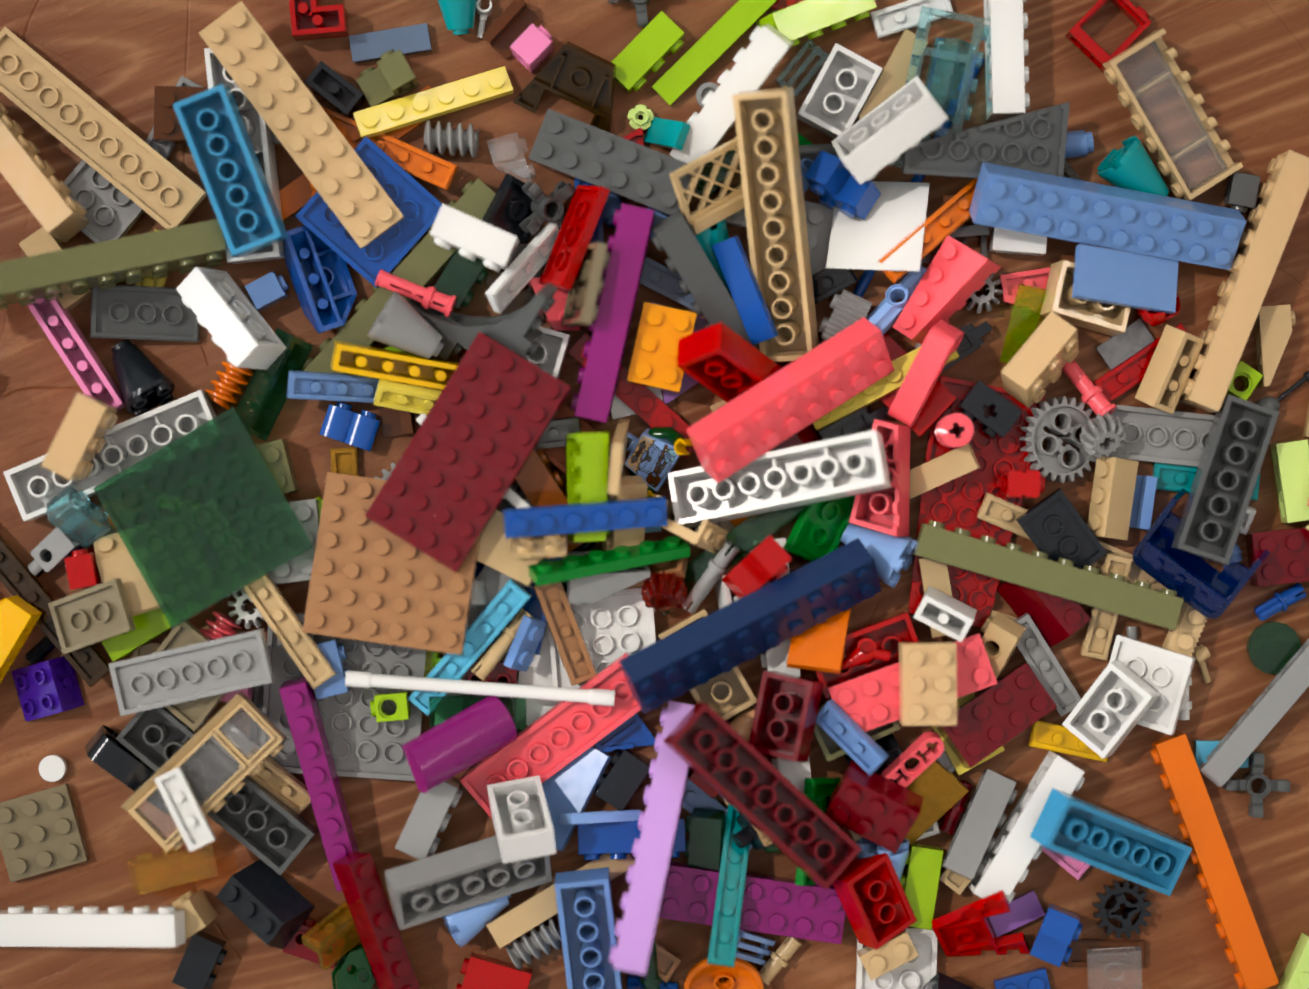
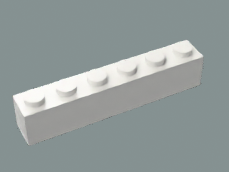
M769 23L762 28L758 25L749 37L752 41L747 49L742 47L734 57L733 61L736 62L731 71L726 69L717 80L720 86L715 93L710 90L701 102L705 105L700 113L695 111L687 121V124L691 126L682 151L673 149L669 155L675 159L690 163L715 149L735 123L733 95L743 91L759 90L793 45V42Z

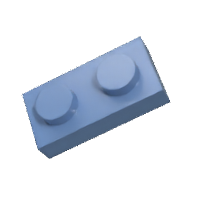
M524 615L503 665L510 669L527 672L533 661L537 646L544 635L547 622Z

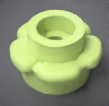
M643 104L636 105L634 109H630L627 116L630 120L629 125L635 130L640 127L642 130H647L654 119L652 110L647 109V106ZM639 115L643 116L642 120L638 119Z

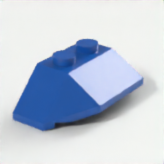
M305 225L286 231L289 238L283 240L285 262L304 315L318 334L344 326L357 296L346 261Z

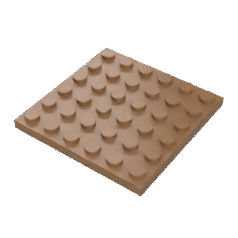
M327 472L302 632L463 655L480 537L462 567L456 573L365 516L387 480Z

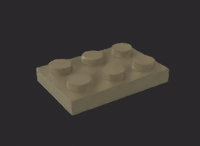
M121 578L109 580L48 603L63 655L136 630Z

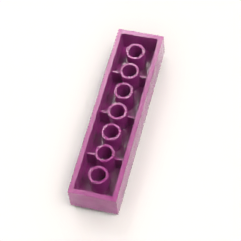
M622 204L621 209L615 210L613 225L617 228L615 236L610 235L607 245V251L611 255L607 266L603 268L601 274L605 282L601 294H597L596 305H599L596 320L592 321L589 326V330L593 331L591 341H586L583 357H588L586 367H580L577 383H581V389L579 394H574L571 409L576 410L575 416L605 423L609 422L649 245L651 227L655 218L654 210Z
M671 861L659 918L712 925L720 868ZM746 873L739 929L841 944L845 911L832 884L825 890L818 885H795V879Z

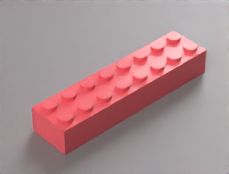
M865 317L859 319L687 428V433L702 469L717 483H720L895 371L881 330Z

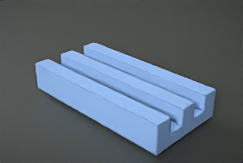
M739 929L737 947L756 952L757 954L753 955L736 950V958L765 965L766 960L763 957L764 955L769 956L771 951L768 950L769 945L774 946L775 941L768 937ZM742 937L762 944L759 947L739 940Z

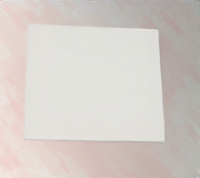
M873 181L881 195L865 220L856 216L849 218L840 209L834 207L826 268L920 271L925 226L882 264L877 261L898 243L900 244L912 231L917 230L916 228L919 225L921 226L925 223L930 183Z

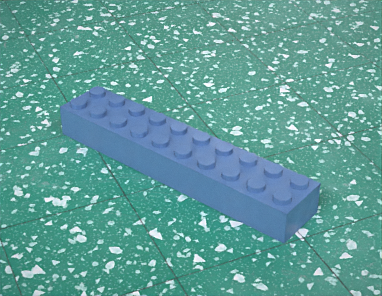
M982 162L969 209V214L975 224L1225 270H1231L1246 224L1245 218L1237 209Z

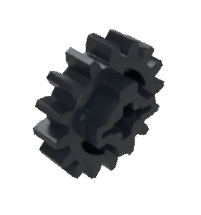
M1113 880V887L1109 888L1104 884L1105 892L1103 894L1096 892L1100 900L1099 902H1092V905L1098 908V911L1092 914L1095 918H1101L1097 925L1100 928L1106 926L1104 931L1106 934L1110 935L1114 931L1116 938L1120 939L1122 933L1127 938H1131L1132 930L1139 934L1141 932L1138 926L1140 924L1143 926L1148 925L1144 920V916H1151V913L1145 910V907L1150 906L1151 902L1143 900L1147 895L1145 891L1142 890L1137 893L1139 889L1137 884L1134 883L1129 887V882L1123 880L1122 886H1120L1116 880ZM1123 892L1132 894L1136 900H1127ZM1112 896V900L1106 905L1107 900ZM1120 904H1124L1127 907L1123 909L1124 914L1122 915L1116 911L1120 909ZM1138 913L1134 921L1131 922V919L1133 918L1134 914ZM1107 918H1116L1120 926L1111 924Z

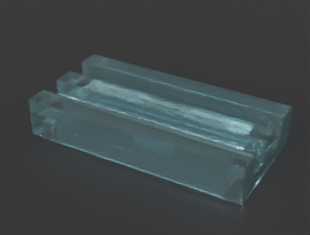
M808 39L776 79V82L782 87L785 85L791 87L818 54L821 57L799 86L796 89L793 88L794 97L796 98L824 64L829 54L822 51L818 45L816 46L813 41ZM809 48L813 50L786 83L784 81L785 77Z

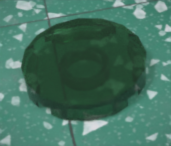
M1275 621L1256 627L1249 635L1246 645L1252 665L1261 672L1273 675L1278 674L1301 647L1300 639L1296 632L1288 625Z

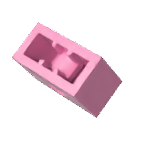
M532 23L510 46L512 55L530 73H533L554 51L551 34L541 25L537 28Z

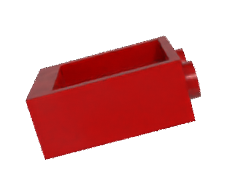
M1099 0L1065 35L1102 72L1106 70L1103 63L1125 51L1152 23L1148 19L1149 14L1140 6L1136 8L1129 0H1110L1137 26L1132 34L1110 56L1081 29L1108 0Z

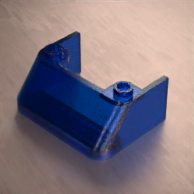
M1182 489L1171 499L1133 552V560L1139 568L1167 589L1178 592L1177 596L1184 599L1187 604L1203 616L1210 619L1218 618L1248 583L1270 552L1265 550L1250 569L1239 562H1232L1220 573L1200 557L1171 548L1181 519L1173 513V510L1187 493L1185 489Z

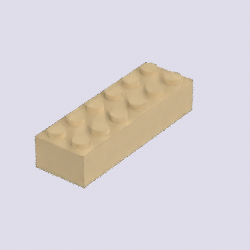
M0 101V172L47 233L66 243L90 223L85 217L88 212L79 201L75 202L69 196L72 193L69 187L62 180L58 181L53 175L56 173L54 168L37 155L40 153L39 149L31 140L27 141L22 135L24 130L15 120L12 121L6 115L9 111Z

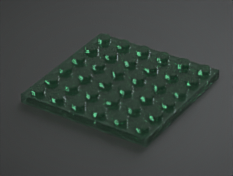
M234 407L93 488L171 628L178 627L314 548Z

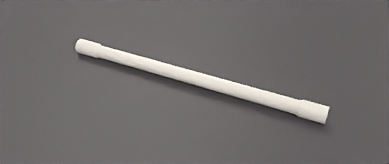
M349 670L346 671L345 676L346 687L392 688L581 702L603 706H614L615 690L520 685L373 674L371 672Z

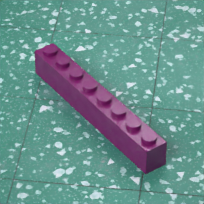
M302 677L283 682L279 691L336 891H341L342 888L332 863L353 851L359 852L314 690L306 678Z

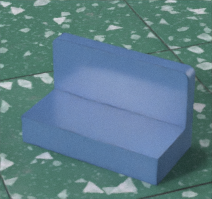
M1137 475L1129 527L1150 530L1158 477Z

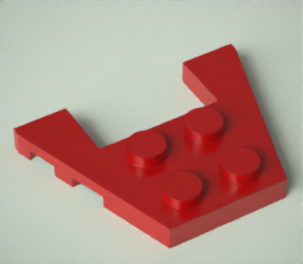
M1004 890L932 920L933 931L947 957L979 956L981 951L995 950L997 955H1007V950H1019L1020 954L1030 953L1029 943L1023 932L995 937L986 918L1011 912Z

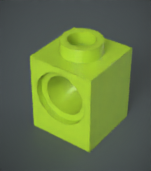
M1239 361L1226 395H1232L1247 401L1263 375L1243 361ZM1236 377L1244 380L1245 385L1242 391H1237L1234 388L1233 382Z
M409 691L374 695V700L370 701L371 716H376V722L410 719ZM385 700H393L396 703L397 710L395 713L389 714L384 711L383 703Z

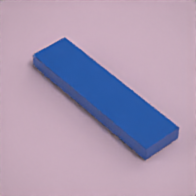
M738 235L712 245L751 344L755 345L776 337L778 332Z

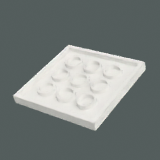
M652 587L624 589L596 603H588L582 606L569 603L596 674L600 673L626 652L631 655L656 642ZM548 627L553 687L580 688L589 680L571 686Z

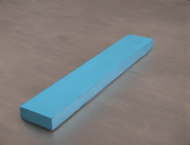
M511 578L466 630L463 655L446 653L426 678L460 680L530 599L531 594ZM414 690L408 697V700L429 716L448 693Z

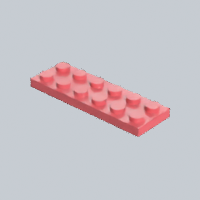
M980 633L964 637L962 643L957 640L953 641L956 643L957 698L998 684ZM899 662L827 687L831 699L865 732L899 720Z

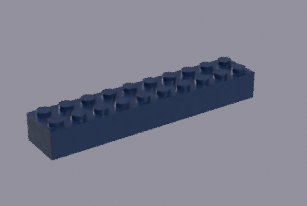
M857 538L621 659L619 662L626 681L642 712L645 714L650 710H655L662 704L684 695L685 692L707 683L712 678L729 672L743 662L752 660L757 655L779 646L782 642L794 636L802 634L805 630L824 623L834 615L849 610L852 606L865 599L872 598L881 592L874 559L860 539Z

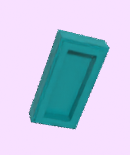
M654 117L643 142L682 151L691 125L685 122Z

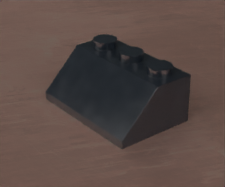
M261 859L232 875L216 896L267 946L283 950L315 908L291 883Z

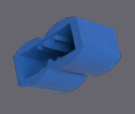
M337 401L335 406L329 404L319 434L367 451H372L381 421L376 420L377 414L363 409L361 414L352 412L351 405Z

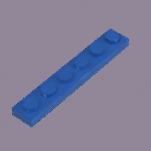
M665 497L503 509L505 538L667 526V502Z

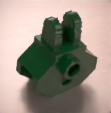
M362 944L349 948L342 954L331 972L333 989H372L376 980ZM352 965L350 971L347 972L348 966Z

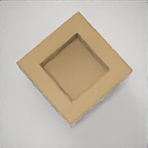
M947 869L943 871L939 878L942 883L959 896L972 881Z

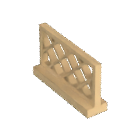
M737 137L669 174L681 214L693 234L697 235L745 208L742 178L737 187H729L734 173L741 174V171L736 169L740 160ZM734 150L735 154L730 166L723 164L722 161L726 152ZM711 161L714 165L709 177L702 176L701 172L704 164ZM720 166L728 169L723 184L715 181ZM689 173L693 176L686 190L682 188L679 178ZM699 178L707 181L701 196L693 193ZM713 184L721 186L718 197L713 200L708 199ZM691 197L700 198L696 210L690 212L688 205Z

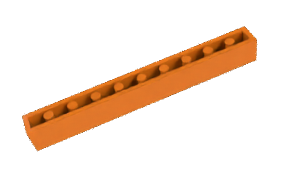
M1180 731L1174 733V735L1151 742L1153 747L1150 750L1151 758L1155 765L1159 764L1162 771L1159 779L1164 790L1168 789L1172 799L1168 800L1172 813L1174 815L1178 814L1181 824L1178 825L1180 835L1183 840L1187 839L1189 846L1193 848L1189 859L1193 865L1196 864L1199 874L1196 877L1201 889H1206L1209 898L1206 899V904L1210 913L1216 915L1218 923L1215 924V928L1220 939H1225L1228 948L1224 949L1228 962L1230 964L1234 963L1237 973L1233 975L1238 988L1266 989L1279 984L1186 734Z

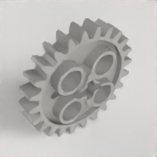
M1058 396L1057 399L1056 397H1049L1048 403L1040 401V409L1031 408L1034 416L1025 417V420L1029 423L1028 427H1021V430L1026 432V436L1020 437L1019 440L1026 442V446L1022 447L1020 451L1028 452L1024 461L1033 462L1030 470H1038L1041 476L1046 477V481L1056 480V482L1064 483L1065 480L1074 481L1075 477L1082 478V470L1091 471L1089 462H1096L1097 460L1093 455H1089L1084 450L1080 437L1076 440L1075 433L1077 429L1081 434V426L1088 424V418L1092 420L1096 418L1089 417L1093 410L1084 409L1085 404L1083 402L1076 403V398L1067 399L1066 396ZM1056 416L1059 417V425L1057 427L1055 425ZM1045 427L1051 434L1045 432L1043 428ZM1044 439H1046L1047 441V447L1045 450L1042 447V442ZM1071 445L1076 446V447L1079 449V451H1077V450H1076L1075 448H1073V446H1071ZM1065 452L1067 453L1066 463H1064L1063 461V455Z

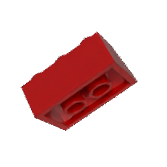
M887 853L851 861L832 883L858 942L877 950L917 921Z

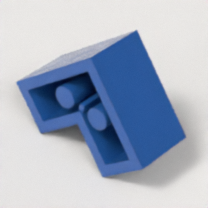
M822 150L804 176L811 185L810 190L819 196V202L829 209L836 207L849 218L856 216L865 220L881 195L873 181H865L860 185L839 157Z
M1050 903L1031 948L1030 955L1060 967L1062 961L1067 963L1073 949L1069 945L1072 939L1078 940L1083 924L1079 922L1080 915Z

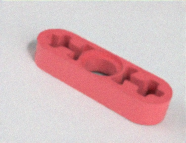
M932 731L923 733L881 773V776L897 780V784L905 788L909 786L943 753L944 743L939 734ZM930 742L931 744L935 743L936 746L931 748L927 747L926 744ZM918 751H920L922 754L924 753L925 757L922 758L921 754ZM910 758L919 760L918 765L912 769L905 767L906 761Z

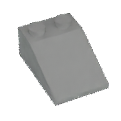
M571 551L567 553V556L587 555L591 551ZM648 565L562 581V585L569 603L582 606L588 603H596L649 578L651 572Z

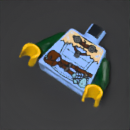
M672 427L647 428L640 438L628 432L627 450L631 454L626 460L625 465L628 467L630 476L640 475L648 484L647 498L656 497L657 494H654V492H658L668 478V473L672 471L681 455H690V452L686 451V446H693L691 440L684 439Z

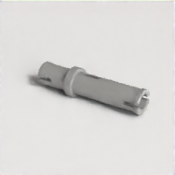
M728 540L724 542L722 548L714 559L712 558L708 562L709 566L681 603V606L686 609L693 601V604L688 609L689 613H696V610L721 575H725L728 572L727 567L740 551L735 545L727 553L733 544Z

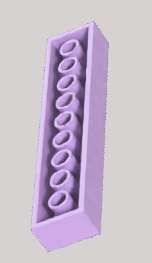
M670 700L668 707H662L660 726L663 727L662 733L657 732L654 745L655 752L658 753L657 760L651 759L649 778L652 779L651 786L646 785L643 797L644 804L647 805L646 812H640L637 826L638 831H641L640 839L635 838L632 854L633 857H636L635 864L629 865L626 878L630 888L629 892H623L621 908L625 912L623 919L618 918L615 935L619 937L618 945H612L609 958L610 964H613V969L618 972L647 978L690 767L663 741L695 705Z

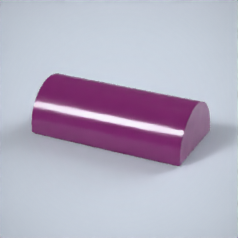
M488 696L405 743L402 747L418 790L426 793L516 741L517 731L513 719L504 704L496 696Z

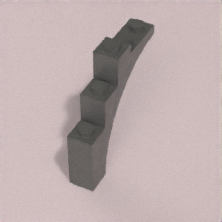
M548 282L526 306L511 313L493 317L469 316L452 312L450 317L446 318L444 313L431 308L426 310L421 306L422 303L415 300H410L408 303L443 336L440 342L444 343V346L438 355L445 361L453 354L458 356L464 348L468 350L479 332L525 358L527 355L532 357L541 345L538 343L539 338L543 334L538 329L544 320L541 315L543 312L547 313L556 300L552 297L558 288Z

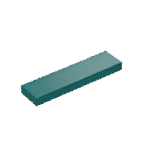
M1154 462L1152 476L1158 477L1156 489L1189 493L1198 467ZM1261 474L1258 475L1250 500H1258Z

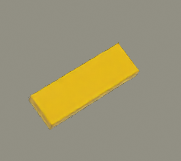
M1039 720L1032 724L1028 746L1107 762L1108 757L1104 759L1065 726Z

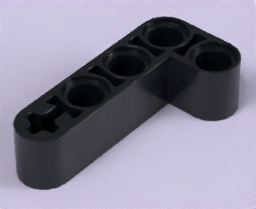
M102 725L86 745L87 756L98 766L136 792L156 772L116 740L118 736L116 732ZM157 788L146 800L164 813L169 814L170 811Z

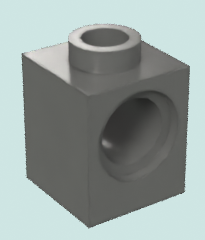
M1238 172L1228 176L1223 206L1237 209L1241 214H1246V211L1254 209L1260 176Z

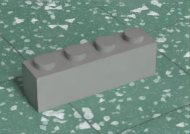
M989 769L983 771L945 854L941 867L968 880H973L974 876H980L985 865L982 862V858L985 852L990 853L996 839L992 836L996 827L1000 829L1006 819L1007 814L1003 812L1007 803L1011 805L1016 797L1017 790L1014 788L1017 782Z

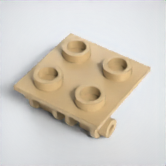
M566 534L512 538L511 558L530 559L532 557L545 558V556H548V558H560L567 556Z

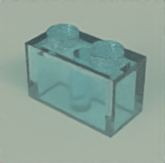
M68 486L46 503L48 521L84 548H88L110 531L107 511L100 505L96 506L84 492H78L72 486Z

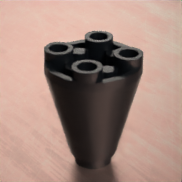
M124 340L112 348V359L123 402L128 412L139 416L150 411L151 408L158 404L162 406L174 399L172 395L175 388L174 383L135 344H132L130 340Z

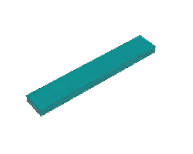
M728 804L707 964L734 968L750 844L740 849L734 843L732 836L741 830L736 820L740 813Z

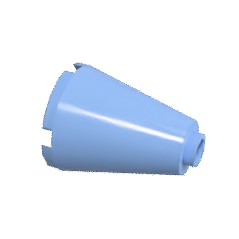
M508 895L443 916L444 923L457 945L461 948L474 938L486 924L491 922L510 904L508 899L512 896Z

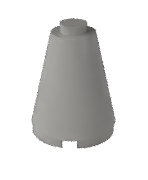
M395 291L391 294L367 333V337L372 340L429 359L431 356L437 357L444 346V343L440 342L443 336Z

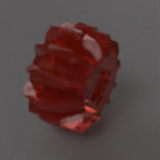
M663 571L662 574L653 572L652 576L645 579L641 596L645 602V607H653L654 612L660 610L665 614L666 611L675 612L676 608L683 607L685 597H687V588L683 578L676 577L675 573L666 574Z

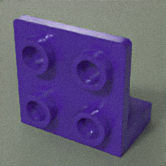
M64 656L12 671L24 718L27 722L85 705L75 669Z

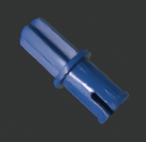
M1296 583L1281 593L1276 592L1272 598L1254 608L1255 615L1260 621H1264L1280 611L1285 612L1287 607L1306 598V592L1302 593L1304 588L1300 583Z

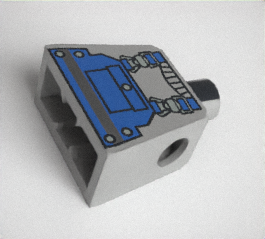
M76 521L57 526L30 552L34 560L28 565V569L36 577H39L44 572L49 573L57 570L65 564L64 558L72 557V551L82 550L92 539Z

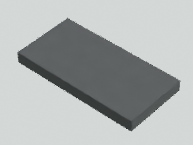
M116 285V287L106 290H100V287L92 288L91 338L199 342V322L194 311L182 302V296L176 290L177 288Z

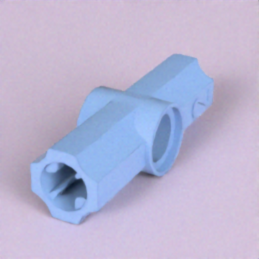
M920 265V271H910L899 284L890 286L885 293L886 298L866 318L881 330L882 335L896 322L927 269ZM898 299H903L901 302H895Z

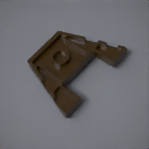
M568 41L521 91L513 103L535 113L545 90H548L593 112L595 115L590 125L610 133L616 64Z

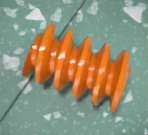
M222 361L221 364L226 369L225 372L217 370L215 373L220 378V381L211 380L210 382L215 389H206L205 392L212 401L233 411L228 403L236 404L238 402L233 394H243L239 384L248 385L249 382L244 375L253 376L254 372L251 368H237L230 362Z

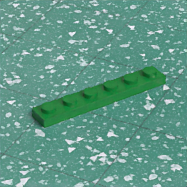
M669 536L665 540L655 542L643 541L639 545L629 547L617 546L613 550L608 551L595 550L582 556L569 555L561 560L539 561L535 565L528 566L529 576L537 586L690 557V546L681 537Z

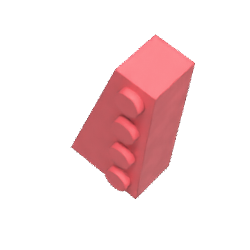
M947 235L894 323L893 328L911 340L923 344L931 328L941 319L949 323V318L957 310L960 311L967 304L965 301L975 291H979L986 284L984 281L992 273L995 274L1001 266Z
M874 419L871 431L876 430L882 435L891 488L855 495L849 523L896 537L909 536L911 427L889 420Z

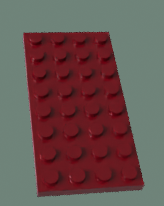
M479 332L365 516L458 573L572 388Z

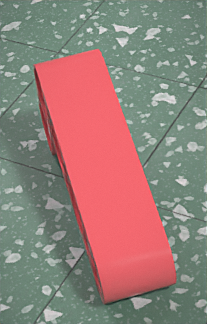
M942 319L931 328L887 414L909 427L914 425L949 357L958 348L965 332Z

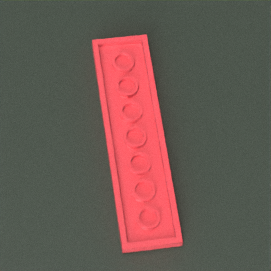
M627 652L578 688L615 690L614 706L561 701L518 733L516 741L486 757L460 777L459 781L491 819L487 785L538 775L542 784L641 710L630 691L619 662L621 659L629 656Z

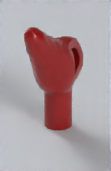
M862 638L858 641L854 651L842 662L841 669L869 663L873 659L889 662L891 651L876 648V643L871 638Z

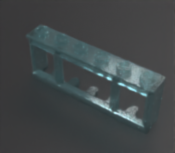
M925 6L921 8L906 84L916 76L920 77L924 55L966 63L953 128L940 127L929 134L943 136L961 131L964 120L970 121L973 105L968 104L970 94L975 95L978 79L973 78L976 67L981 68L984 52L979 51L981 41H987L990 27L985 25L986 18ZM932 16L974 24L968 55L926 47ZM903 153L896 162L889 166L902 169ZM941 176L952 179V176Z

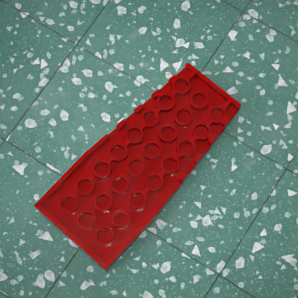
M940 376L939 382L957 400L930 428L924 463L957 449L944 447L937 441L935 426L942 417L962 412L957 406L975 382ZM987 385L1021 410L1022 413L1004 438L996 436L993 439L981 430L984 426L976 420L972 423L974 434L968 443L971 445L980 468L920 495L916 541L921 524H929V520L945 524L944 529L954 532L956 527L970 531V537L980 540L981 535L997 539L996 545L1003 547L1010 543L1012 532L976 518L986 493L1017 506H1022L1023 497H1002L1001 473L1003 470H1030L1033 462L1024 461L1028 452L1020 451V449L1026 446V442L1020 441L1019 438L1026 436V432L1021 430V427H1028L1029 423L1025 420V417L1034 416L1031 408L1040 409L1039 402H1034L1028 408L1005 392L1003 388ZM991 405L982 407L985 411L983 415L985 418L987 416H994L991 412L993 408ZM958 427L949 429V433H959ZM914 555L908 606V612L911 614H915L924 596L918 559L923 557ZM947 565L952 597L976 609L977 612L971 625L983 627L994 605L1000 580Z

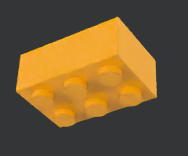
M644 302L627 382L679 394L684 371L677 367L678 339L693 333L697 313Z

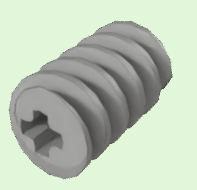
M427 120L424 130V150L427 146L428 152L434 154L438 147L439 154L444 155L448 148L450 155L455 156L459 149L462 157H465L468 150H470L471 157L476 158L479 147V127L476 132L473 129V125L469 123L467 130L464 131L462 123H458L456 130H453L451 122H448L446 128L442 129L441 122L437 121L435 128H432L430 120Z
M552 917L548 919V926L541 923L539 924L538 931L533 928L529 930L530 935L523 934L520 936V940L515 939L510 942L509 946L505 945L517 969L523 967L522 959L527 964L532 963V955L538 960L541 959V950L547 955L551 954V945L556 950L561 948V933Z

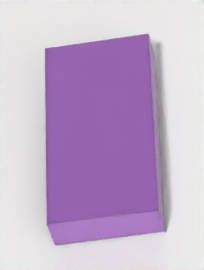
M1031 890L1012 899L1010 902L1011 912L987 918L995 935L999 937L1044 916L1045 913L1034 890Z

